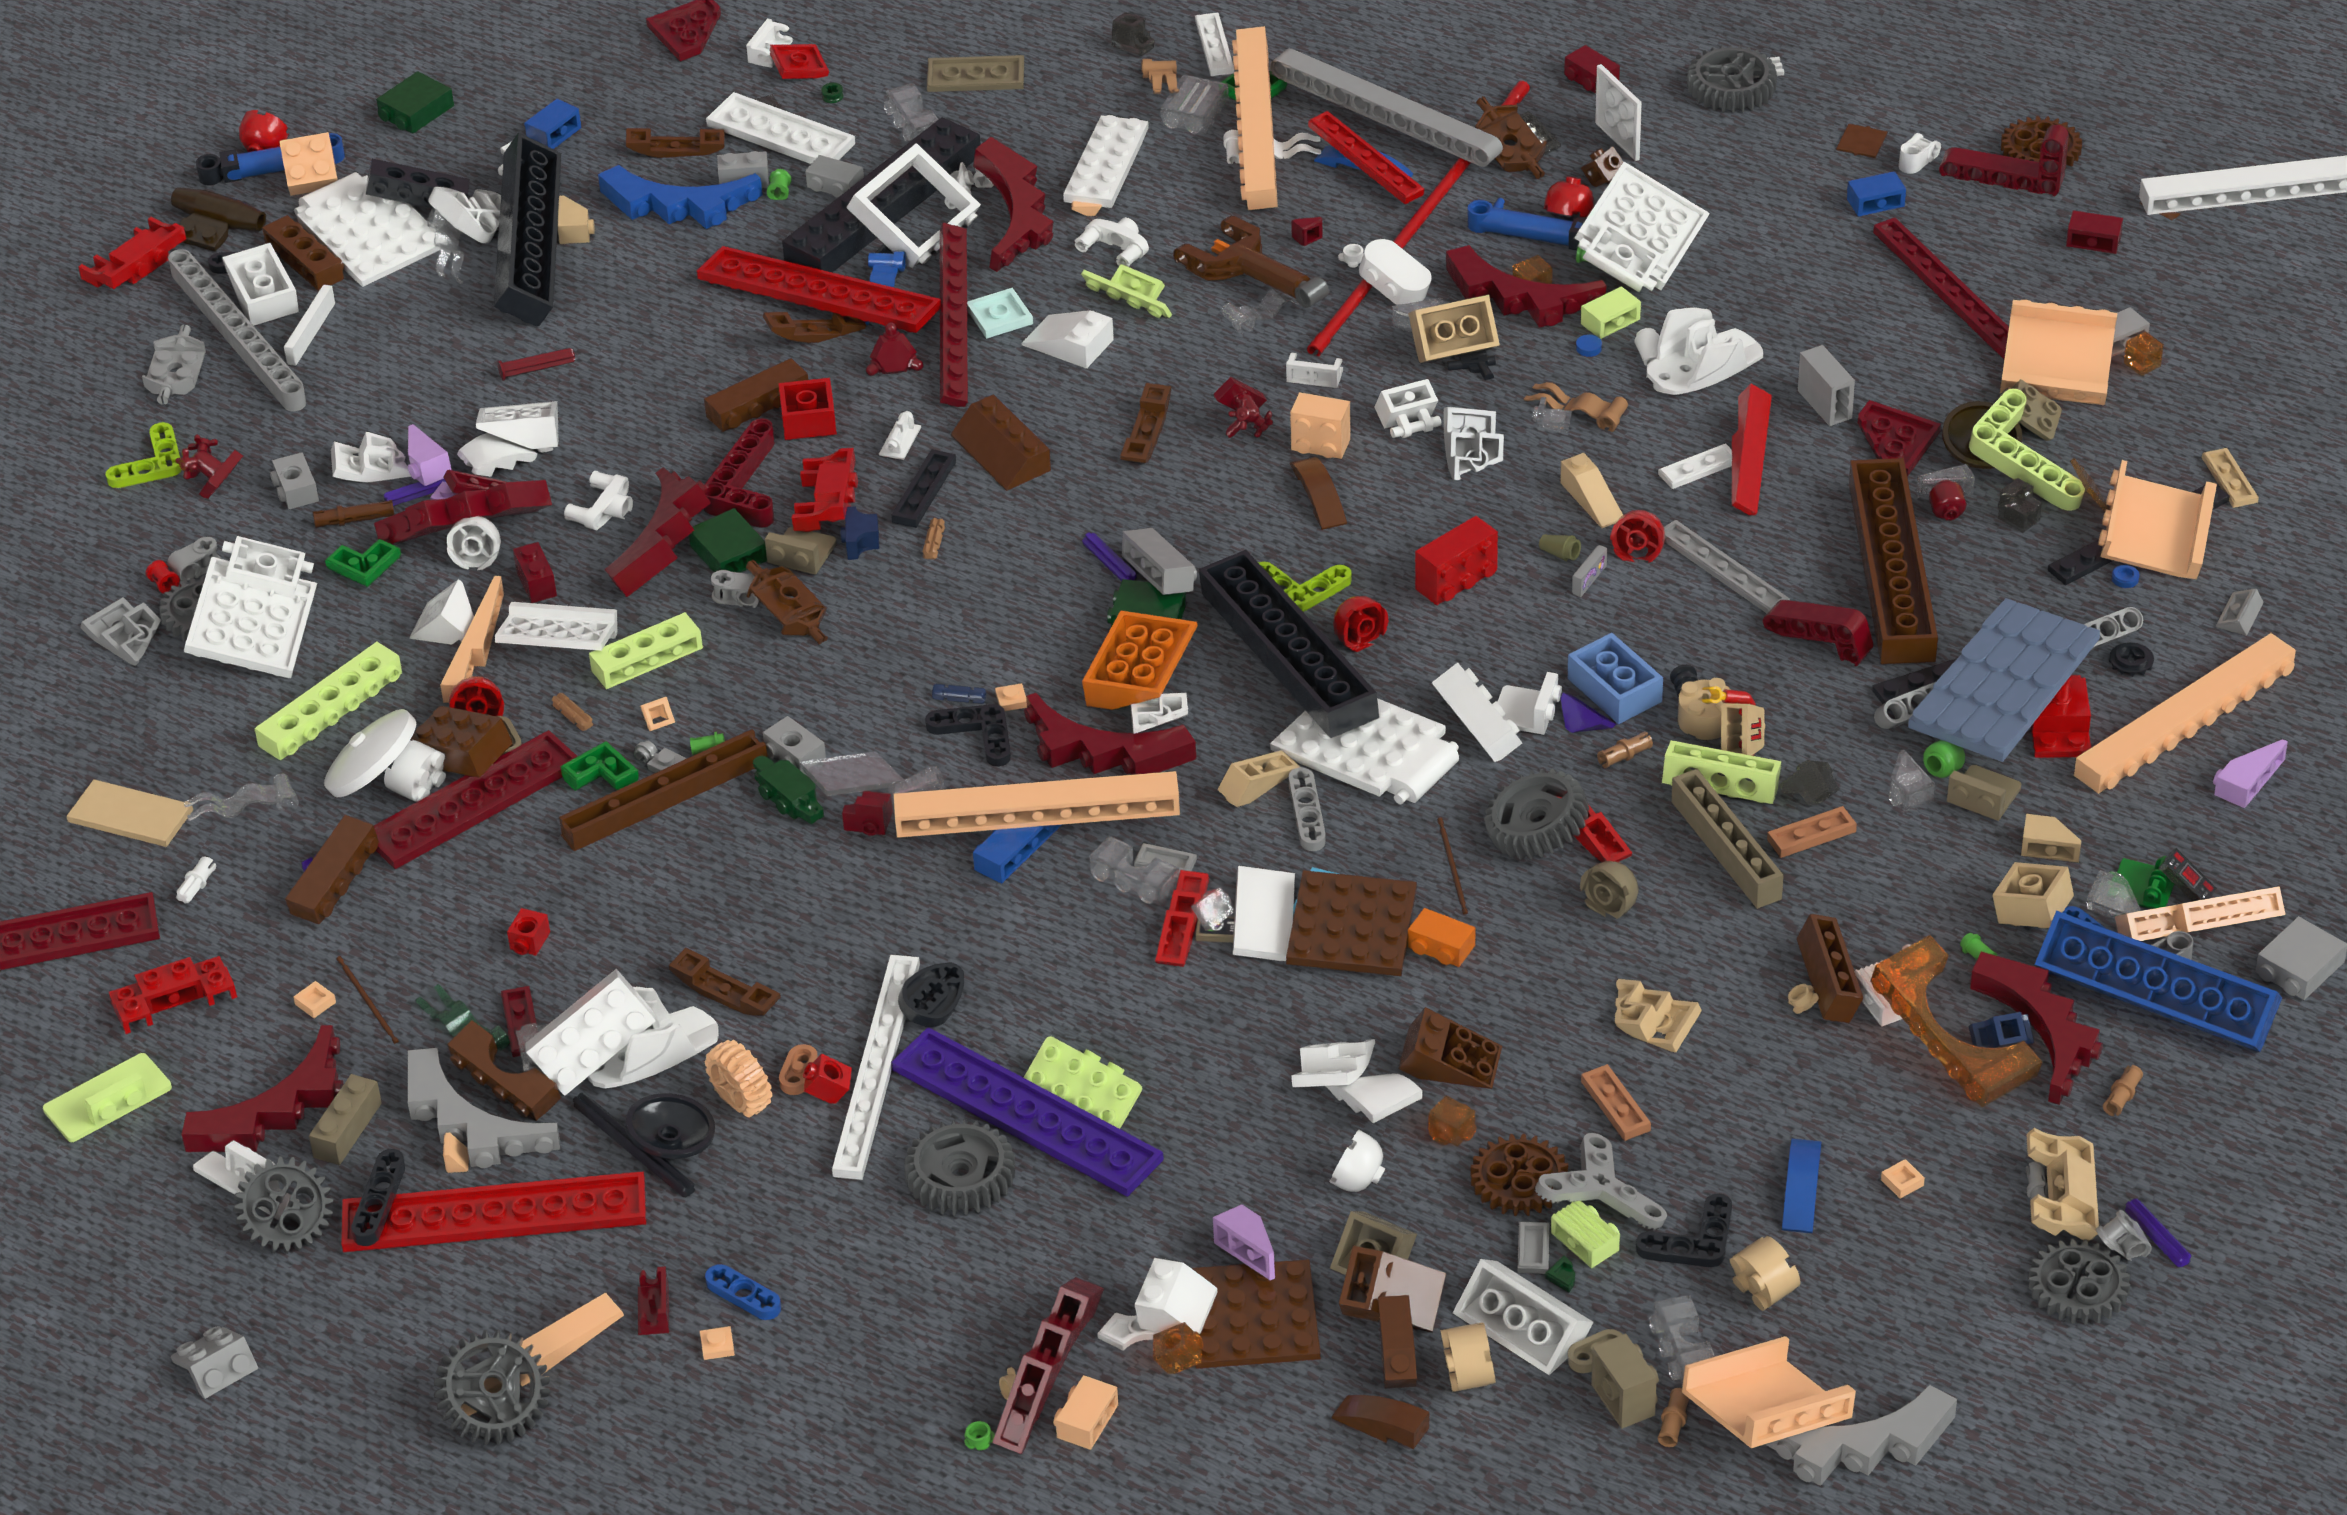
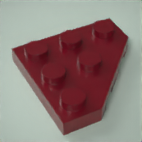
M695 0L646 18L647 27L679 61H683L702 53L721 15V10L714 0Z
M1871 400L1866 403L1858 414L1857 423L1877 459L1904 458L1907 477L1941 432L1940 423Z

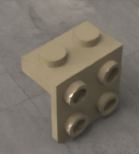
M2020 379L2011 388L2021 390L2026 396L2024 412L2019 423L2045 441L2052 440L2062 412L2061 407L2055 401L2047 398L2033 386ZM2006 388V389L2002 392V394L2000 395V397L2003 395V393H2004L2005 391H2007V390H2009V389Z
M789 527L784 535L769 532L765 538L767 562L816 575L836 546V538L813 531H794L793 527Z
M1971 765L1965 774L1954 770L1950 775L1947 802L1999 821L2021 790V782L1980 766Z

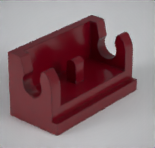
M666 1266L657 1267L656 1279L652 1280L647 1279L645 1270H642L639 1274L640 1287H638V1335L669 1333V1285Z

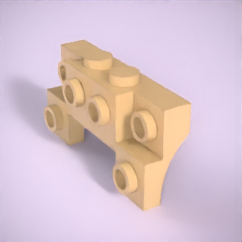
M2033 1128L2027 1133L2028 1156L2034 1161L2047 1166L2049 1199L2037 1194L2030 1200L2031 1222L2038 1228L2044 1229L2055 1236L2064 1229L2069 1234L2089 1242L2097 1235L2096 1228L2099 1227L2093 1143L2080 1136H2055Z

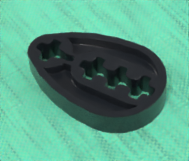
M947 962L934 964L914 973L905 981L899 993L898 1005L900 1010L910 1021L921 1026L936 1027L944 1024L954 1012L962 995L964 971L959 965ZM952 976L947 981H943L945 977ZM937 992L932 1000L926 1002L924 1009H916L920 1006L921 1001L927 999L929 993Z

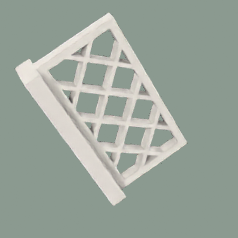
M511 602L509 605V615L495 634V643L602 651L609 638H616L618 632L617 610Z

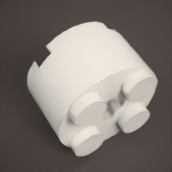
M413 739L410 740L395 759L392 768H386L384 775L385 786L412 801L418 802L430 795V790L433 786L439 788L445 781L446 773L443 772L445 754Z

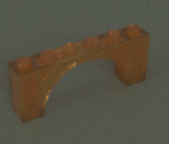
M1929 935L1876 964L1870 982L1875 991L1882 994L1889 1002L1894 1013L1900 1015L1909 1025L1911 1032L1923 1041L1928 1047L1930 1054L1943 1064L1949 1076L1963 1087L1969 1099L1976 1101L1981 1107H1984L2038 1075L2042 1061L2024 1040L2001 1048L1978 1047L1956 1039L1937 1023L1928 1007L1926 987L1937 975L1943 972L1949 955Z

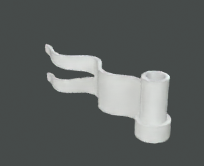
M1229 130L1223 136L1228 164H1233V162L1239 163V153L1243 152L1239 151L1238 136H1242V134L1238 135V130ZM1298 133L1289 141L1283 143L1274 139L1275 158H1291L1300 151H1309L1320 155L1321 150L1307 144H1297L1288 150L1297 141L1311 140L1320 142V137L1308 133Z

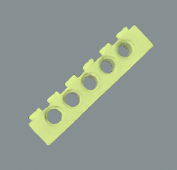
M378 642L374 643L255 728L258 746L280 761L287 755H293L301 745L308 740H314L322 730L329 725H335L339 718L349 711L356 710L360 703L369 697L377 695L380 689L388 683L395 682L402 674L399 655Z

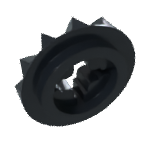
M2127 642L2119 644L2111 650L2109 662L2112 663L2113 670H2120L2121 675L2130 672L2132 677L2136 673L2144 676L2146 670L2152 669L2154 655L2144 645ZM2130 655L2134 658L2135 663H2131L2128 660Z

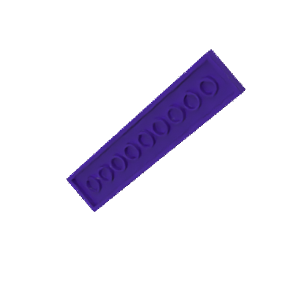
M929 1027L891 1062L892 1071L1126 1197L1164 1160L1163 1152Z

